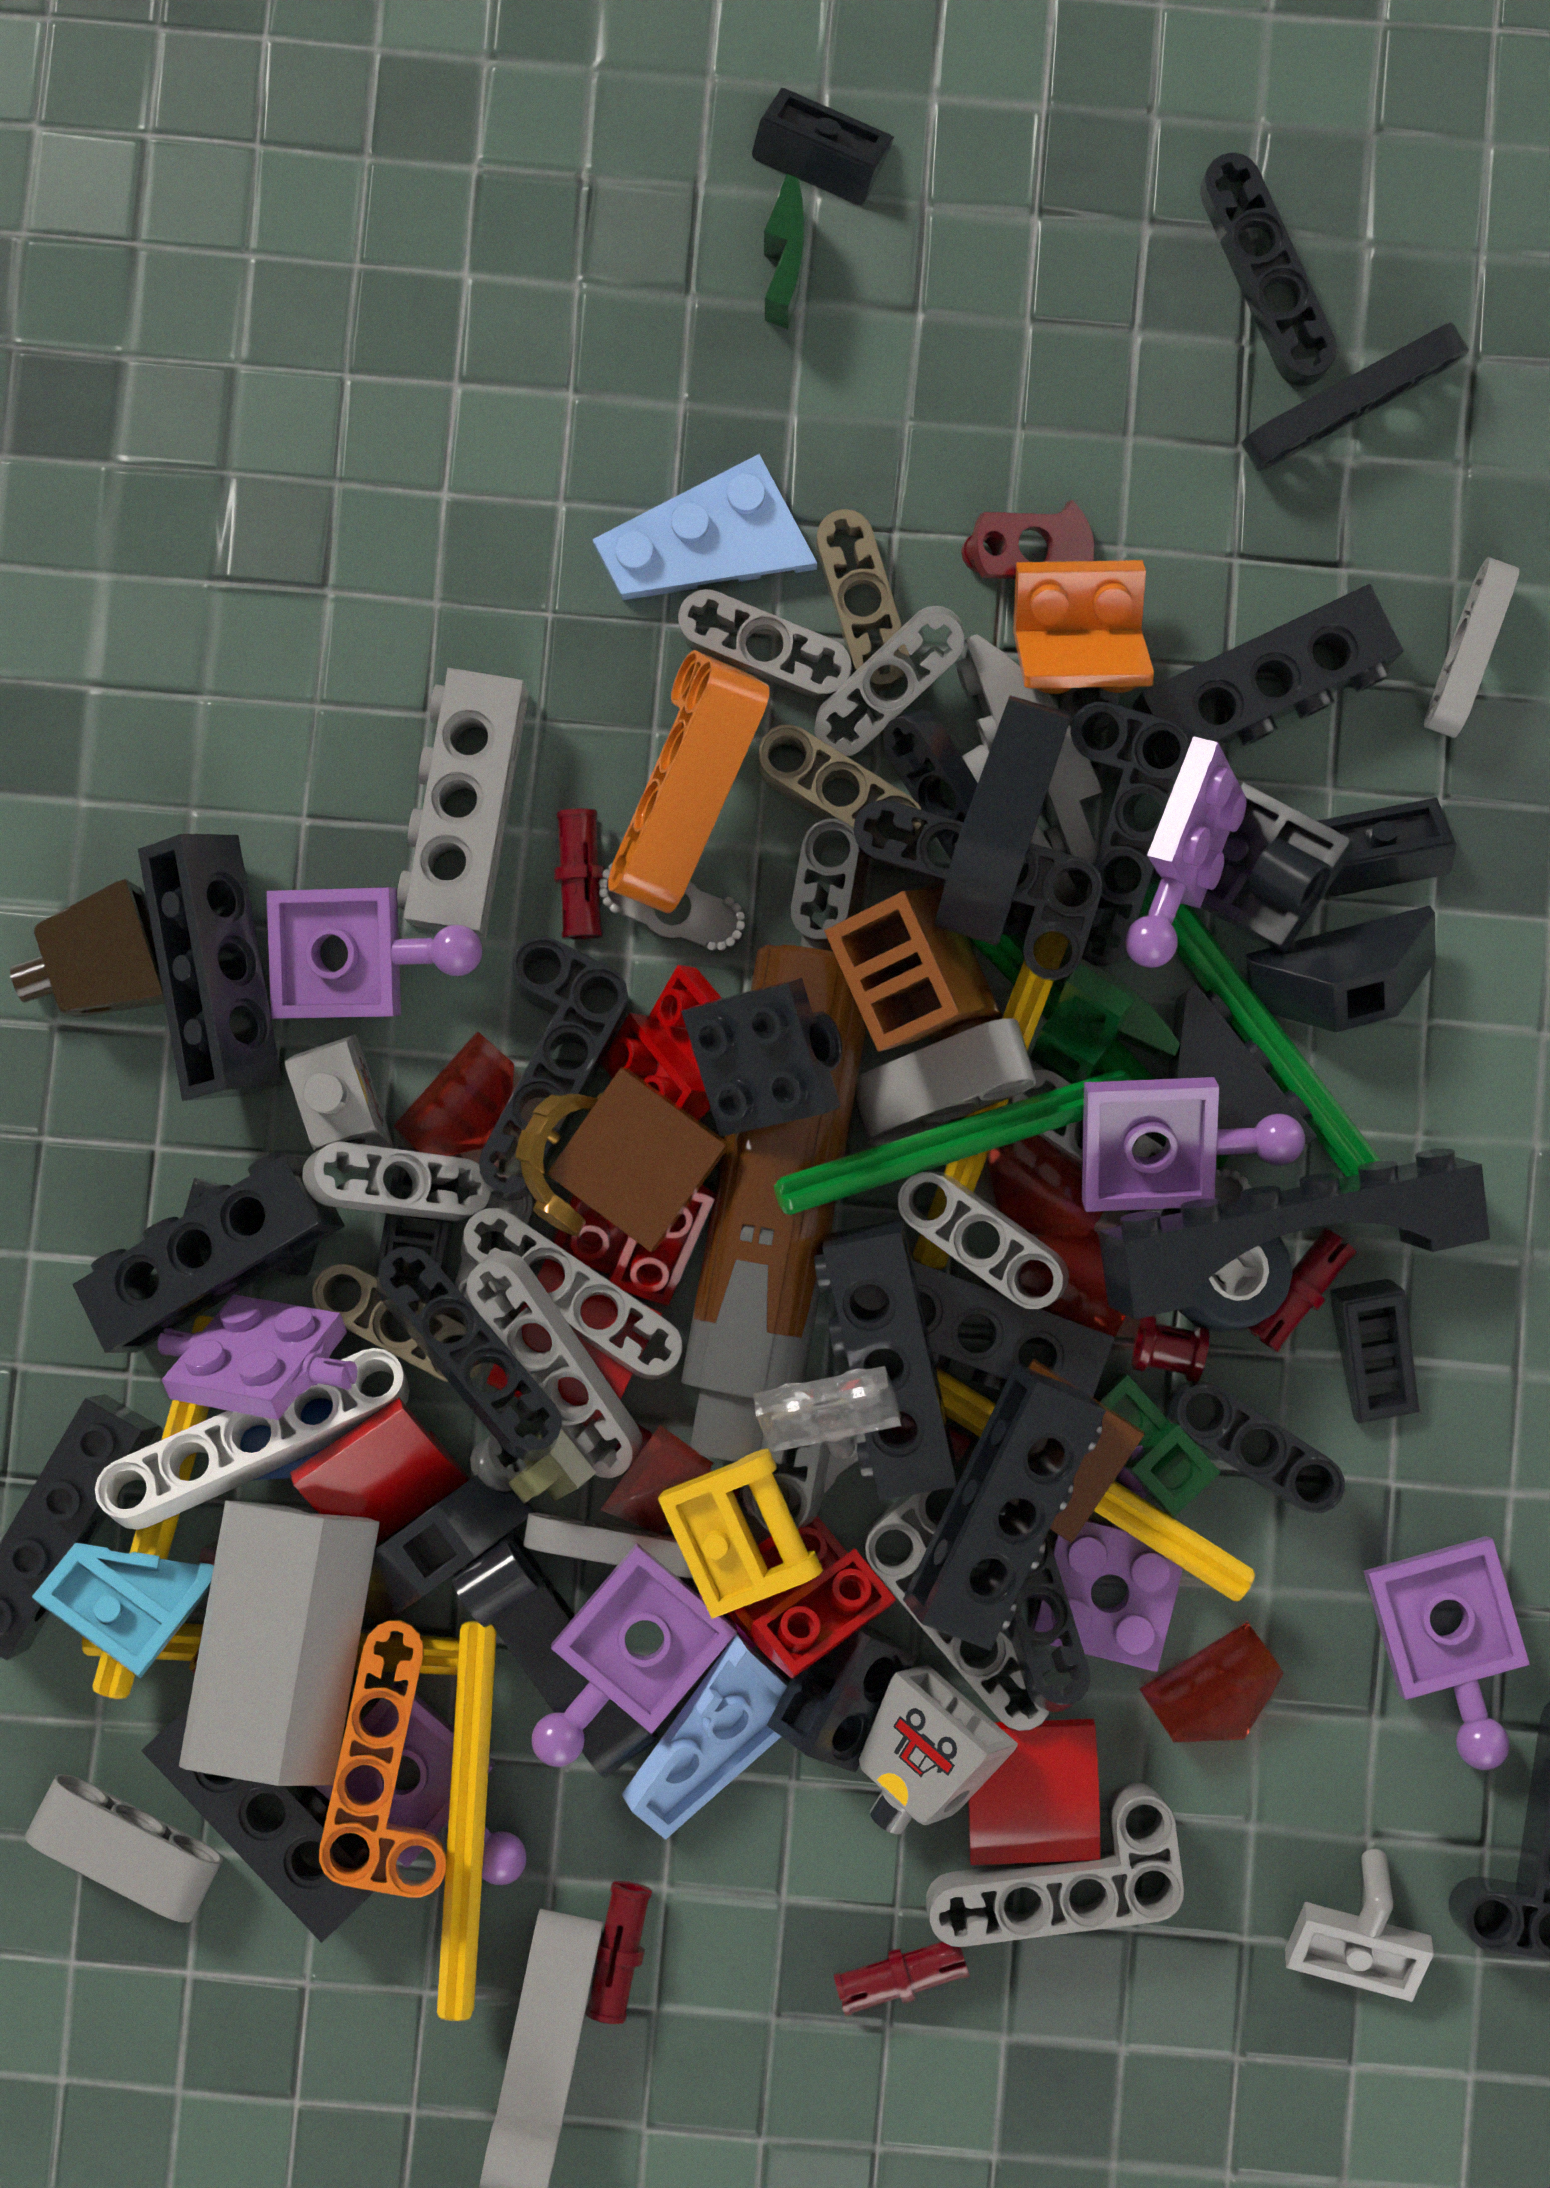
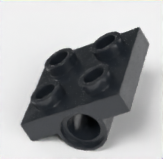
M1243 783L1241 788L1246 796V810L1243 821L1237 831L1229 832L1222 850L1224 867L1221 878L1213 890L1207 889L1201 908L1285 954L1355 850L1352 839Z
M802 978L698 1004L681 1011L719 1137L821 1115L841 1107L830 1072L839 1065L842 1057L840 1032L830 1015L823 1011L812 1012Z

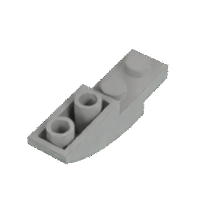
M978 634L965 638L961 653L962 659L955 661L956 671L966 697L973 695L977 697L984 718L977 720V728L981 742L988 751H990L1010 695L1058 709L1046 693L1036 688L1024 687L1020 666L1004 652ZM1069 725L1043 804L1051 827L1045 829L1043 834L1053 850L1080 857L1094 865L1098 851L1082 807L1095 803L1103 791L1089 758L1081 755L1074 747L1070 735L1071 727ZM1067 871L1070 878L1081 874L1078 871Z

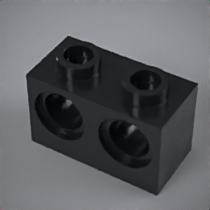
M865 1624L793 1679L791 1678L767 1726L808 1757L856 1773L860 1765L859 1758L892 1677L896 1672L911 1669L917 1656L877 1629Z

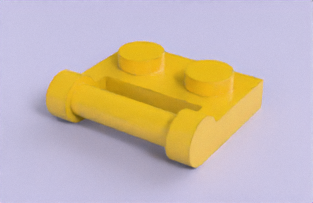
M767 1448L753 1452L735 1463L664 1490L658 1497V1501L711 1619L806 1583L820 1575L823 1571L815 1551H807L772 1473L777 1469L770 1450ZM749 1484L783 1560L781 1565L770 1569L767 1568L733 1492L734 1489Z

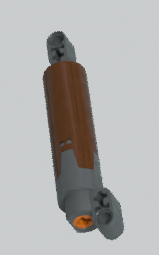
M824 819L815 823L806 832L802 842L791 903L792 921L795 928L802 933L801 945H765L758 949L751 991L798 978L803 979L812 1012L823 1011L830 1015L840 1032L842 1057L839 1065L830 1072L841 1107L825 1114L725 1136L724 1140L730 1146L720 1160L714 1194L715 1200L712 1205L681 1383L700 1388L689 1452L736 1462L753 1452L766 1448L769 1449L777 1466V1469L772 1473L778 1486L782 1483L791 1485L799 1492L801 1497L800 1512L793 1519L797 1529L809 1525L819 1513L832 1446V1428L828 1419L818 1410L800 1406L820 1297L814 1256L824 1254L822 1247L826 1234L831 1233L836 1200L788 1215L784 1214L778 1205L774 1185L780 1177L844 1157L867 1026L824 930L860 913L869 857L856 843L853 833L854 829L846 822L838 819ZM841 839L850 842V853L843 864L837 867L822 865L821 855L824 848L830 842ZM818 880L830 885L829 893L817 882ZM828 900V904L838 915L836 920H825L823 929H821L812 920L814 912H824ZM800 1420H802V1431L812 1435V1442L809 1446L799 1447L794 1467L807 1466L808 1473L804 1474L799 1471L779 1472V1464L793 1462L796 1449L795 1442L786 1439L785 1432L787 1428L798 1426ZM753 1495L752 1510L755 1517L765 1529L769 1530Z

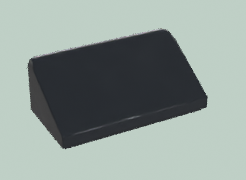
M781 88L759 122L752 157L756 161L797 177L804 182L854 204L862 205L870 194L891 148L894 136L786 88Z
M1437 797L1318 820V822L1352 839L1355 850L1328 888L1330 896L1345 895L1442 876L1450 873L1452 870L1457 844Z

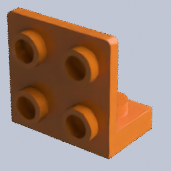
M1143 560L1016 562L1013 634L1024 687L1036 688L1044 693L1059 694L1067 692L1071 688L1100 687L1108 692L1123 693L1131 691L1135 687L1153 685L1154 670L1142 632L1146 578Z

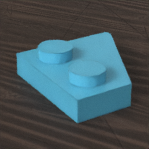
M75 1543L34 1593L32 1598L141 1679L210 1590L214 1565L206 1563L197 1565L161 1559L160 1556L137 1552L130 1554L110 1551L106 1547Z

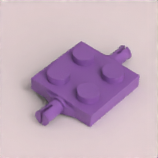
M234 1294L203 1331L189 1333L165 1328L164 1333L159 1335L157 1345L160 1354L180 1357L162 1378L169 1399L274 1420L280 1419L296 1397L318 1383L340 1387L345 1390L351 1389V1384L356 1382L358 1370L353 1361L329 1358L332 1351L347 1333L341 1313Z

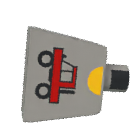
M357 1034L295 1054L285 1061L286 1071L307 1135L315 1152L330 1143L345 1142L352 1139L357 1140L349 1143L394 1149ZM335 1160V1162L330 1164V1166L332 1168H337L338 1160Z
M928 1664L896 1672L889 1683L859 1758L861 1770L882 1789V1792L870 1809L871 1818L882 1829L893 1834H901L912 1817L918 1823L929 1825L954 1815L1014 1752L1018 1743Z

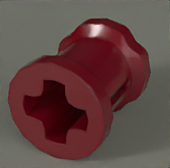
M1155 1315L1141 1318L1133 1345L1132 1369L1143 1372L1147 1367L1184 1374L1185 1380L1198 1382L1202 1376L1208 1353L1209 1329L1196 1326L1194 1330L1157 1323Z

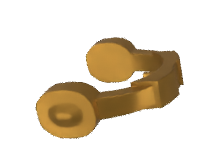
M602 1093L597 1098L580 1094H566L563 1096L552 1094L534 1109V1115L526 1129L521 1131L516 1150V1158L521 1162L525 1184L537 1201L533 1211L555 1228L574 1236L579 1235L586 1221L568 1203L555 1195L543 1176V1173L545 1174L543 1165L544 1149L547 1140L551 1144L559 1141L560 1134L553 1130V1128L560 1119L570 1112L582 1108L591 1111Z

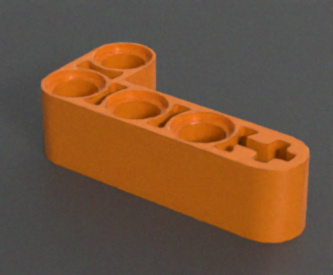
M696 650L691 651L687 655L676 675L671 692V701L680 710L613 861L608 878V888L610 891L664 913L670 914L674 911L685 893L763 717L769 698V686L766 683Z
M389 1620L379 1624L369 1633L364 1644L319 1848V1862L325 1875L331 1881L340 1885L408 1898H420L432 1893L442 1883L446 1873V1852L442 1842L433 1833L423 1829L387 1823L423 1659L424 1646L420 1633L412 1624L402 1620ZM392 1631L403 1633V1644L413 1648L411 1659H400L394 1681H408L406 1693H402L388 1685H374L370 1687L366 1685L368 1673L380 1679L382 1677L385 1656L375 1652V1645L377 1641H388ZM374 1698L390 1700L397 1707L399 1713L397 1726L391 1732L384 1735H375L368 1732L361 1721L363 1706ZM360 1765L375 1767L384 1779L383 1792L371 1801L355 1799L349 1793L346 1786L348 1773ZM355 1833L367 1841L370 1855L363 1865L357 1868H345L334 1860L332 1843L343 1834ZM420 1845L428 1848L436 1860L433 1872L422 1880L405 1878L397 1866V1859L400 1853L410 1846Z

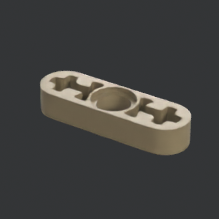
M841 509L828 514L820 523L817 531L816 550L854 673L864 664V661L870 658L871 643L868 633L863 634L857 639L854 637L853 631H871L884 622H888L890 629H879L878 638L882 647L902 626L870 523L862 514L854 510ZM845 527L849 536L859 535L861 538L854 545V558L858 569L850 571L842 578L837 579L835 572L846 573L847 563L843 550L836 546L830 548L828 544L835 540V530ZM866 563H870L871 568H872V569H859V568H861L862 566H864ZM860 584L869 585L874 588L881 599V605L878 610L872 615L865 617L852 614L844 602L847 591L853 586ZM904 644L897 649V651L904 653L908 657L910 656ZM890 665L889 673L880 675L877 668L870 678L874 691L892 689L903 680L905 673L899 667Z

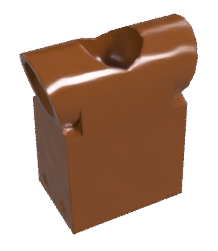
M942 881L934 882L918 890L902 891L824 930L878 1052L929 1037L932 1043H937L978 1025L999 1020L1002 1017V1013L968 938L934 927L944 890Z

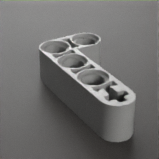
M957 1486L949 1487V1488L955 1490ZM931 1491L900 1497L874 1519L866 1529L863 1539L864 1552L872 1569L1001 1722L1009 1728L1019 1731L1031 1730L1039 1726L1049 1715V1711L1040 1708L1033 1701L1024 1708L1016 1702L1008 1705L1010 1697L1003 1684L995 1676L1004 1667L1014 1682L1020 1688L1025 1689L1012 1641L1004 1631L999 1632L992 1652L988 1657L981 1661H970L960 1655L962 1639L921 1624L903 1601V1597L940 1521L931 1519L925 1513V1501ZM897 1529L905 1532L910 1537V1551L904 1559L898 1562L890 1563L883 1561L875 1552L877 1539L884 1532ZM1010 1657L1014 1658L1013 1661L1007 1663ZM989 1679L987 1684H984L982 1682L984 1680Z
M1131 1783L1117 1790L1109 1802L1108 1819L1113 1851L1101 1852L1100 1860L1015 1863L953 1871L938 1876L928 1888L925 1904L934 1934L940 1941L950 1946L966 1947L1153 1923L1170 1918L1179 1910L1184 1896L1176 1824L1171 1809L1154 1788L1143 1783ZM1142 1804L1155 1807L1157 1810L1156 1820L1148 1830L1139 1833L1126 1829V1818L1134 1807ZM1152 1870L1165 1874V1884L1162 1890L1155 1896L1148 1898L1134 1894L1135 1883L1143 1873ZM1094 1879L1101 1883V1892L1093 1903L1082 1906L1069 1901L1070 1891L1078 1881ZM1027 1887L1036 1891L1037 1901L1028 1912L1016 1914L1005 1909L1004 1902L1006 1897L1014 1889ZM983 1892H989L995 1917L987 1918ZM955 1897H962L965 1905L962 1911L963 1918L959 1920H951L948 1913L951 1905L950 1899Z
M545 1909L539 1910L497 2113L490 2133L479 2188H549L603 1928L602 1921Z

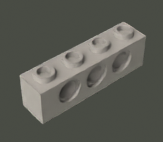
M447 668L445 685L436 684L433 689L429 717L430 722L438 723L434 747H424L419 766V784L427 785L423 809H413L408 828V846L416 847L412 872L402 871L397 890L398 908L405 909L403 918L413 927L440 931L450 925H463L472 929L479 938H487L529 697L524 680ZM470 728H480L488 733L487 744L479 753L463 755L456 751V741L463 731ZM460 789H468L477 794V803L469 815L454 818L446 814V800L453 792ZM451 850L465 854L466 866L459 877L453 880L436 878L434 866L441 854Z

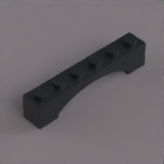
M1430 1149L1416 1153V1162L1398 1166L1397 1162L1394 1161L1369 1162L1358 1166V1175L1339 1178L1338 1174L1333 1173L1313 1174L1300 1178V1187L1280 1191V1188L1277 1186L1252 1187L1241 1191V1200L1221 1204L1218 1199H1198L1181 1204V1213L1160 1217L1158 1212H1137L1122 1216L1120 1218L1121 1226L1098 1230L1108 1307L1130 1318L1140 1319L1196 1306L1194 1293L1226 1264L1267 1241L1310 1227L1338 1223H1375L1393 1226L1399 1229L1401 1242L1431 1252L1489 1240L1490 1234L1482 1164L1455 1157V1150Z

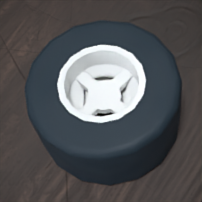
M1281 1237L1267 1241L1226 1264L1194 1293L1196 1306L1179 1309L1178 1311L1196 1326L1216 1332L1239 1330L1253 1326L1273 1315L1287 1297L1292 1278L1289 1251ZM1216 1275H1218L1219 1278H1220L1225 1284L1221 1283V1282L1218 1280V1278L1216 1277Z

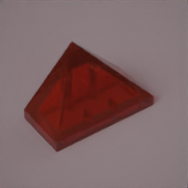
M477 1031L393 1126L422 1153L449 1156L483 1149L513 1094L514 1063Z
M1039 1134L988 1151L987 1159L997 1210L1030 1234L1087 1236L1104 1213V1211H1085L1082 1203V1170Z
M1091 1224L1036 1237L1065 1261L1069 1271L1068 1286L1064 1294L1054 1303L1040 1309L1115 1337L1126 1315L1108 1307L1099 1235ZM1029 1260L1023 1265L1020 1272V1281L1023 1288L1034 1296H1044L1050 1292L1054 1278L1051 1269L1042 1261Z
M660 1425L600 1510L662 1534L669 1523L658 1501L660 1494L664 1490L707 1474L714 1463L705 1456L699 1455V1452Z
M1247 1621L1144 1685L1139 1690L1173 1743L1245 1740L1283 1676V1671Z

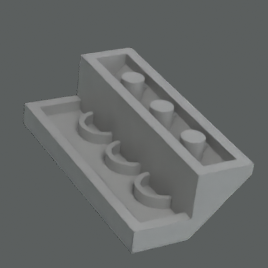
M225 1500L179 1767L185 1770L275 1786L334 1784L379 1528L378 1521L366 1517L311 1514L283 1504Z

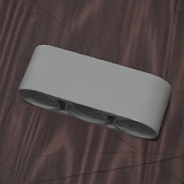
M1010 1018L999 1019L978 1025L859 1075L855 1099L867 1142L870 1145L878 1146L936 1128L1019 1095L1035 1086L1036 1079L1019 1022L1016 1019Z
M921 1172L911 1176L902 1185L898 1194V1208L902 1218L912 1228L1014 1303L1026 1309H1040L1054 1303L1064 1294L1069 1280V1271L1065 1261L1055 1251L955 1178L943 1172ZM929 1182L939 1185L947 1197L945 1211L937 1219H929L923 1216L916 1205V1196L919 1189ZM978 1221H986L992 1224L1000 1236L998 1250L990 1258L976 1255L970 1249L968 1243V1233L971 1227ZM1029 1260L1042 1261L1052 1271L1054 1276L1053 1286L1050 1292L1044 1296H1034L1028 1293L1022 1286L1020 1272L1023 1265Z
M65 1774L55 1776L24 1836L27 1843L44 1855L155 1913L178 1922L188 1923L193 1920L223 1862L222 1856L204 1842L89 1782Z

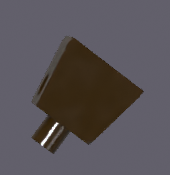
M127 879L117 881L38 923L34 927V934L42 957L10 967L13 986L23 1003L54 993L60 1011L73 1017L165 1004L149 912L141 888Z

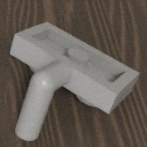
M1370 1849L1361 1856L1366 1902L1360 1915L1357 1916L1305 1902L1285 1948L1286 1968L1412 2002L1434 1955L1431 1935L1386 1924L1393 1909L1388 1860L1383 1851Z

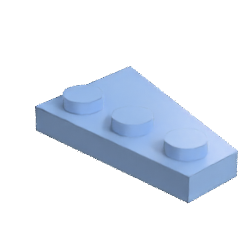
M760 454L592 539L594 547L622 600L697 589L698 585L738 579V582L761 579V575L794 570L795 573L817 570V561Z
M737 1633L621 1794L631 1811L664 1839H667L781 1738L779 1734L767 1726V1723L789 1683Z

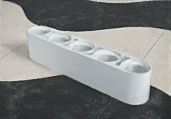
M371 1348L362 1350L342 1359V1361H353L357 1366V1379L355 1384H351V1389L345 1390L340 1387L319 1383L311 1386L295 1398L279 1420L233 1411L221 1413L118 1459L105 1467L97 1478L95 1486L96 1500L105 1513L125 1528L139 1530L157 1524L329 1446L398 1397L406 1404L410 1389L402 1365L395 1355L384 1349ZM384 1371L394 1376L392 1387L384 1395L374 1398L367 1397L361 1393L362 1383L371 1373ZM325 1398L333 1402L331 1414L322 1423L309 1425L301 1422V1412L311 1400ZM257 1425L271 1428L270 1441L266 1447L254 1453L241 1451L240 1442L245 1431ZM197 1452L209 1455L208 1468L201 1477L191 1481L180 1480V1465L186 1457ZM134 1480L146 1481V1494L140 1504L130 1509L118 1508V1494L125 1484Z

